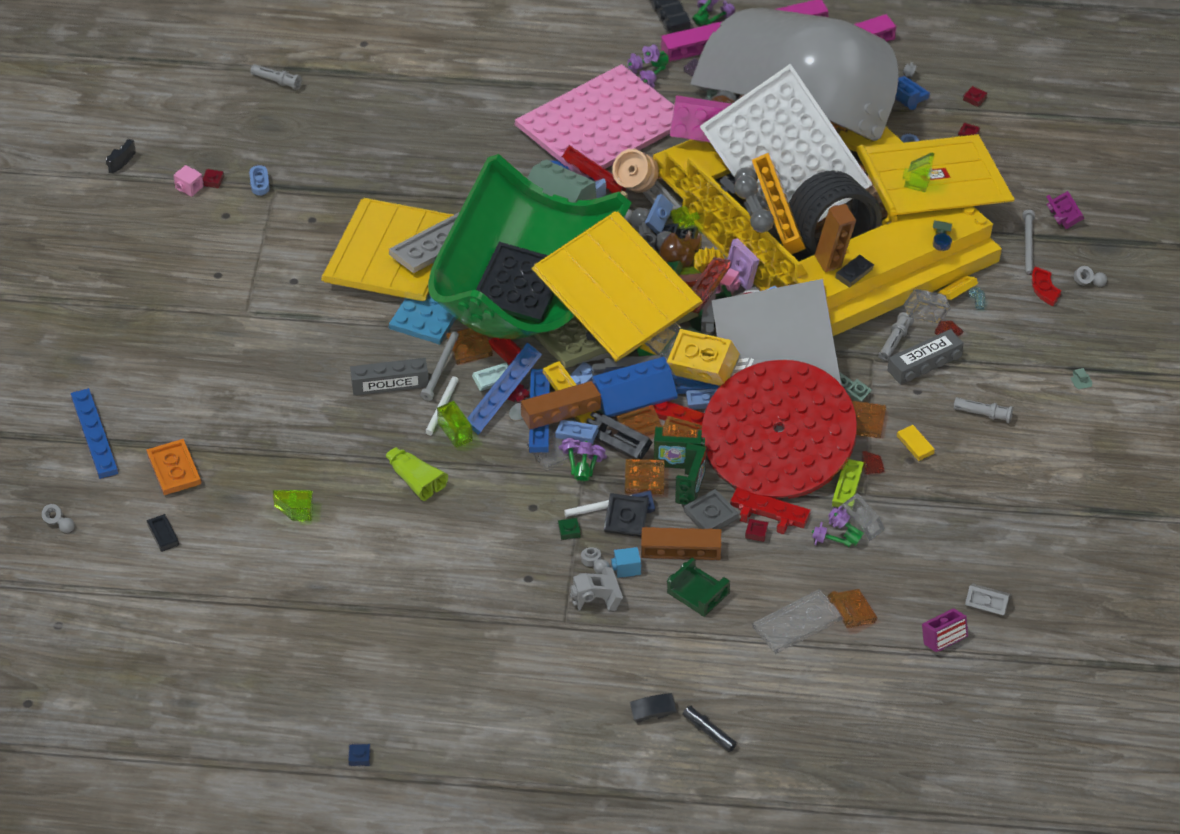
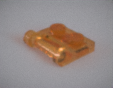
M859 589L839 593L833 591L828 594V600L835 605L844 619L843 623L846 628L876 623L878 617Z

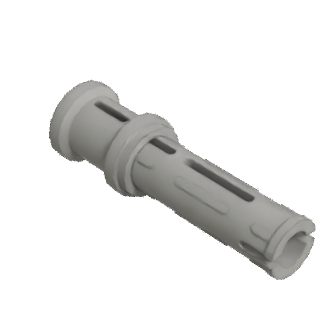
M253 64L251 67V75L276 81L281 86L287 85L295 90H298L301 86V75H292L288 71H275Z
M902 312L898 315L897 322L891 327L889 338L878 354L880 359L888 361L900 339L907 335L908 327L914 322L910 314Z
M956 397L954 402V409L989 416L992 420L996 418L1006 420V423L1011 422L1013 406L1008 408L999 406L997 403L990 405Z

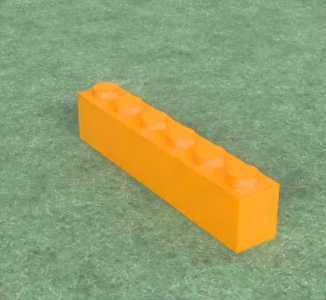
M769 153L752 159L784 248L791 255L806 249L775 164Z

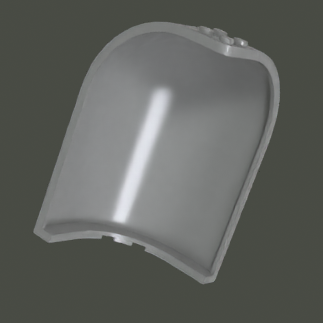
M749 8L731 15L720 24L717 31L713 32L708 39L690 85L703 91L708 89L714 91L727 90L736 95H745L791 64L830 122L870 140L881 138L895 101L898 86L897 59L892 47L884 39L847 21L768 8Z

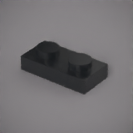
M858 255L836 272L835 278L850 288L872 271L874 264L863 256Z

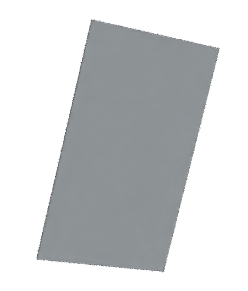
M823 279L712 300L717 337L732 340L740 355L762 361L794 360L808 363L824 370L841 384ZM776 425L774 431L782 432L785 427Z

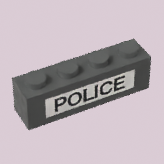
M950 329L889 357L887 371L901 385L922 374H927L935 368L942 367L950 361L957 360L962 356L964 343Z
M426 358L350 366L353 396L423 388L428 385Z

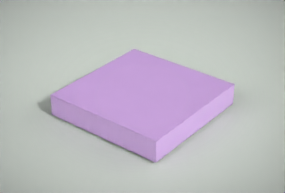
M737 238L732 240L725 267L739 271L741 285L746 290H749L753 285L759 259Z

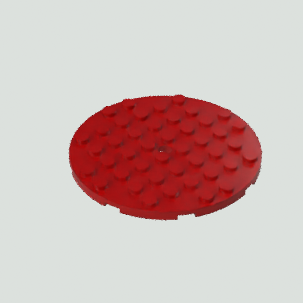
M772 360L757 363L731 376L712 396L707 405L702 423V437H705L706 456L719 477L731 484L734 489L738 487L774 499L785 497L792 499L804 496L829 483L832 477L840 469L842 470L848 462L857 436L854 406L843 386L824 370L814 365L794 360ZM776 425L785 427L782 432L774 431Z

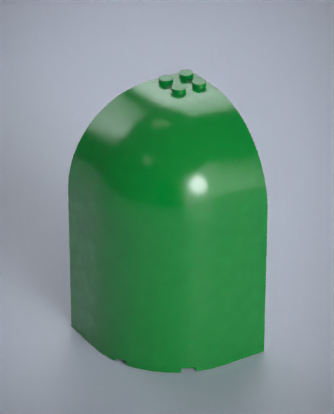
M500 154L490 156L481 169L434 261L428 282L429 294L434 301L462 324L488 337L518 339L555 330L574 317L571 311L555 294L542 322L537 323L507 314L486 295L476 290L499 241L550 255L615 211H618L625 218L631 202L620 192L592 200H578L577 203L569 202L568 198L556 194L550 196L543 193L541 187L527 179Z

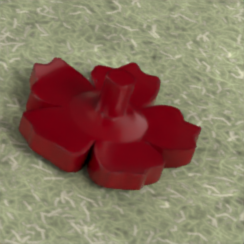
M519 384L507 399L512 402L516 400L517 403H520L529 396V391L524 389V385Z

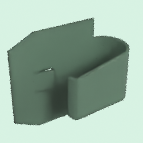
M1084 368L1073 370L1074 377L1070 378L1077 389L1092 387L1093 382L1089 375L1086 374Z

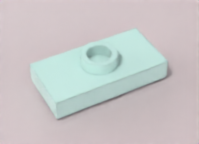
M503 363L474 372L472 377L479 390L483 391L492 388L508 368V365Z

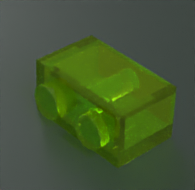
M454 401L437 407L438 424L455 448L473 441L472 425Z

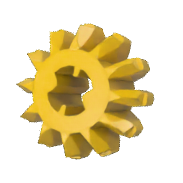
M705 247L704 250L699 249L695 253L694 267L698 274L703 273L704 276H713L714 273L719 272L721 267L724 266L725 260L720 249L715 250L714 247L711 249Z

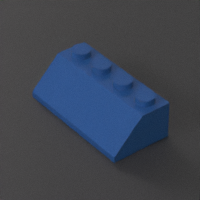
M665 357L593 376V383L601 395V409L604 415L608 417L678 398L672 372Z

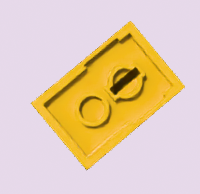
M680 329L667 363L675 376L721 386L731 377L740 353L732 340Z

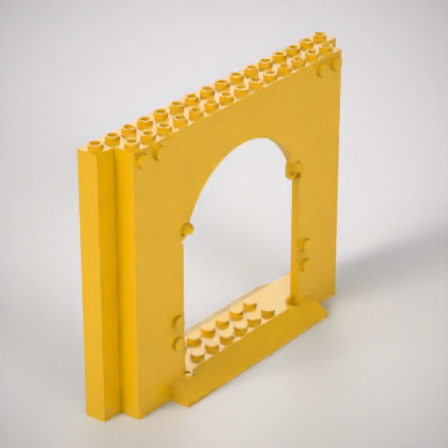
M830 122L849 150L858 152L857 146L860 145L869 147L903 143L886 126L880 139L870 140ZM690 139L653 154V159L657 162L659 169L658 175L683 199L681 213L698 227L727 258L732 240L738 238L759 259L753 284L760 291L767 290L774 285L778 288L823 279L833 336L949 285L963 276H969L998 263L1002 248L990 238L993 224L974 206L892 216L888 214L887 218L882 220V226L850 239L841 268L858 255L873 263L874 267L872 271L849 288L835 278L836 272L841 268L824 272L815 255L798 261L768 231L761 233L752 228L749 213L715 181V179L731 172L711 142ZM934 220L953 223L952 230L947 231V234L936 232V228H933ZM936 239L941 240L950 247L944 250L935 244L934 241Z

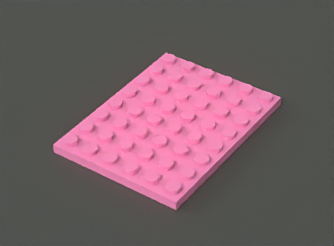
M621 64L515 119V125L563 165L570 168L571 171L589 178L590 176L581 173L577 167L568 164L561 157L569 145L606 169L613 165L616 157L621 152L627 149L641 150L669 135L674 105Z

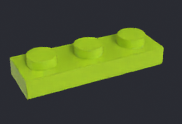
M848 460L841 470L832 506H843L844 509L851 510L864 468V462Z

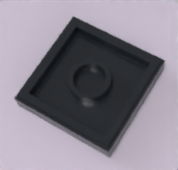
M610 493L604 532L642 537V527H645L649 498Z

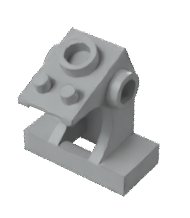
M605 567L601 574L580 573L573 577V585L570 586V597L574 598V601H572L573 606L577 605L578 610H581L585 602H591L595 597H600L605 600L608 611H616L623 596L612 567Z

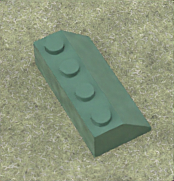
M543 160L533 166L527 177L531 182L541 187L543 193L550 196L556 194L568 198L569 202L577 203L578 200L597 199L594 181L563 166H559L550 160Z

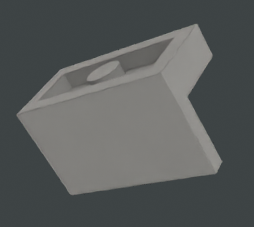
M971 584L965 605L1005 615L1008 601L1012 594Z

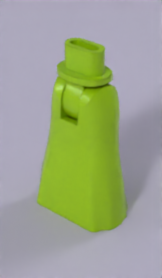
M397 447L386 454V458L390 460L389 463L393 466L394 471L421 500L426 501L432 497L433 491L436 493L445 488L448 482L447 473L403 449L399 450Z

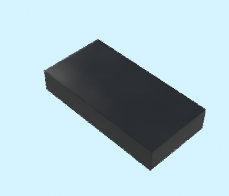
M165 514L147 520V525L161 552L179 546V540Z

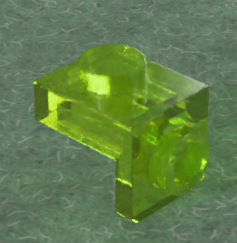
M686 205L670 212L674 224H679V227L684 225L685 228L695 225L694 221L700 218L698 212L690 214Z

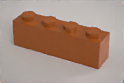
M846 203L832 206L827 213L815 257L824 272L841 268L856 223V219Z
M592 381L521 401V416L529 430L601 409V395Z
M642 527L641 558L691 559L693 557L696 560H721V529Z

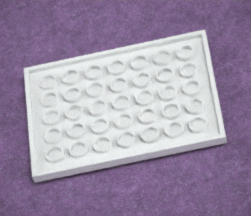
M791 64L700 126L734 177L741 168L750 167L755 170L752 159L769 153L775 164L788 202L797 188L808 178L828 170L847 173L865 189L873 185ZM758 179V192L762 195L763 198H765L761 184ZM852 198L842 199L831 205L829 208L835 205L845 204ZM829 208L821 215L819 221L827 216Z

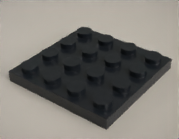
M499 241L476 290L486 295L507 314L541 323L554 297V293L537 276L532 267L549 255Z

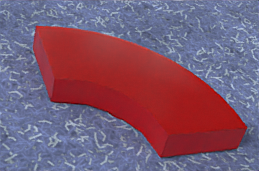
M1035 266L1031 279L1032 288L1042 301L1054 307L1061 296L1062 290L1056 288L1051 282L1052 272Z

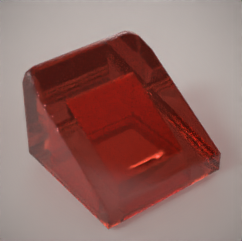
M940 321L935 329V334L939 335L951 329L958 337L964 331L953 321Z
M862 451L865 474L884 472L881 456Z

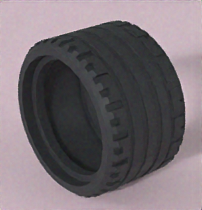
M828 170L813 175L797 188L789 201L806 248L805 250L811 256L815 255L820 238H815V229L821 215L827 208L842 199H853L851 213L855 217L856 223L850 239L881 226L882 213L880 212L879 203L862 185L845 172Z

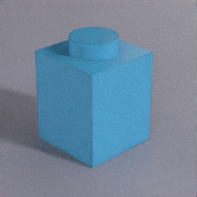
M638 547L614 550V558H611V567L613 570H616L617 578L641 575V559Z

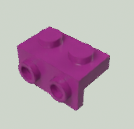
M1068 191L1053 200L1050 195L1046 196L1049 201L1047 203L1051 213L1055 211L1056 215H1054V218L1059 225L1063 224L1065 229L1085 219Z

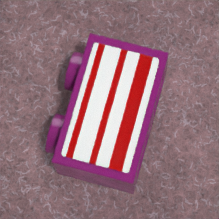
M953 608L922 623L924 645L938 652L968 637L967 616Z

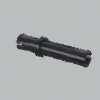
M691 705L683 711L682 715L691 721L697 730H702L727 750V752H732L735 749L737 741L714 725L708 716L702 715Z

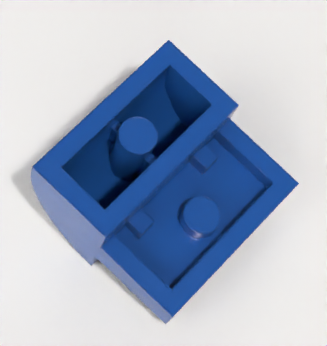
M906 76L898 77L895 100L910 110H915L917 103L929 98L930 92Z

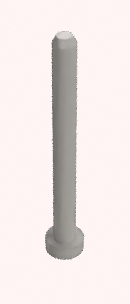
M1025 210L1022 213V218L1025 221V272L1031 274L1033 272L1032 221L1035 219V212L1033 210Z
M456 331L451 333L426 389H422L420 393L424 400L431 401L434 397L433 390L459 336Z

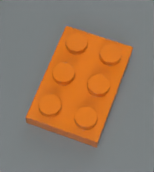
M184 439L146 449L147 456L164 495L201 485L200 476Z

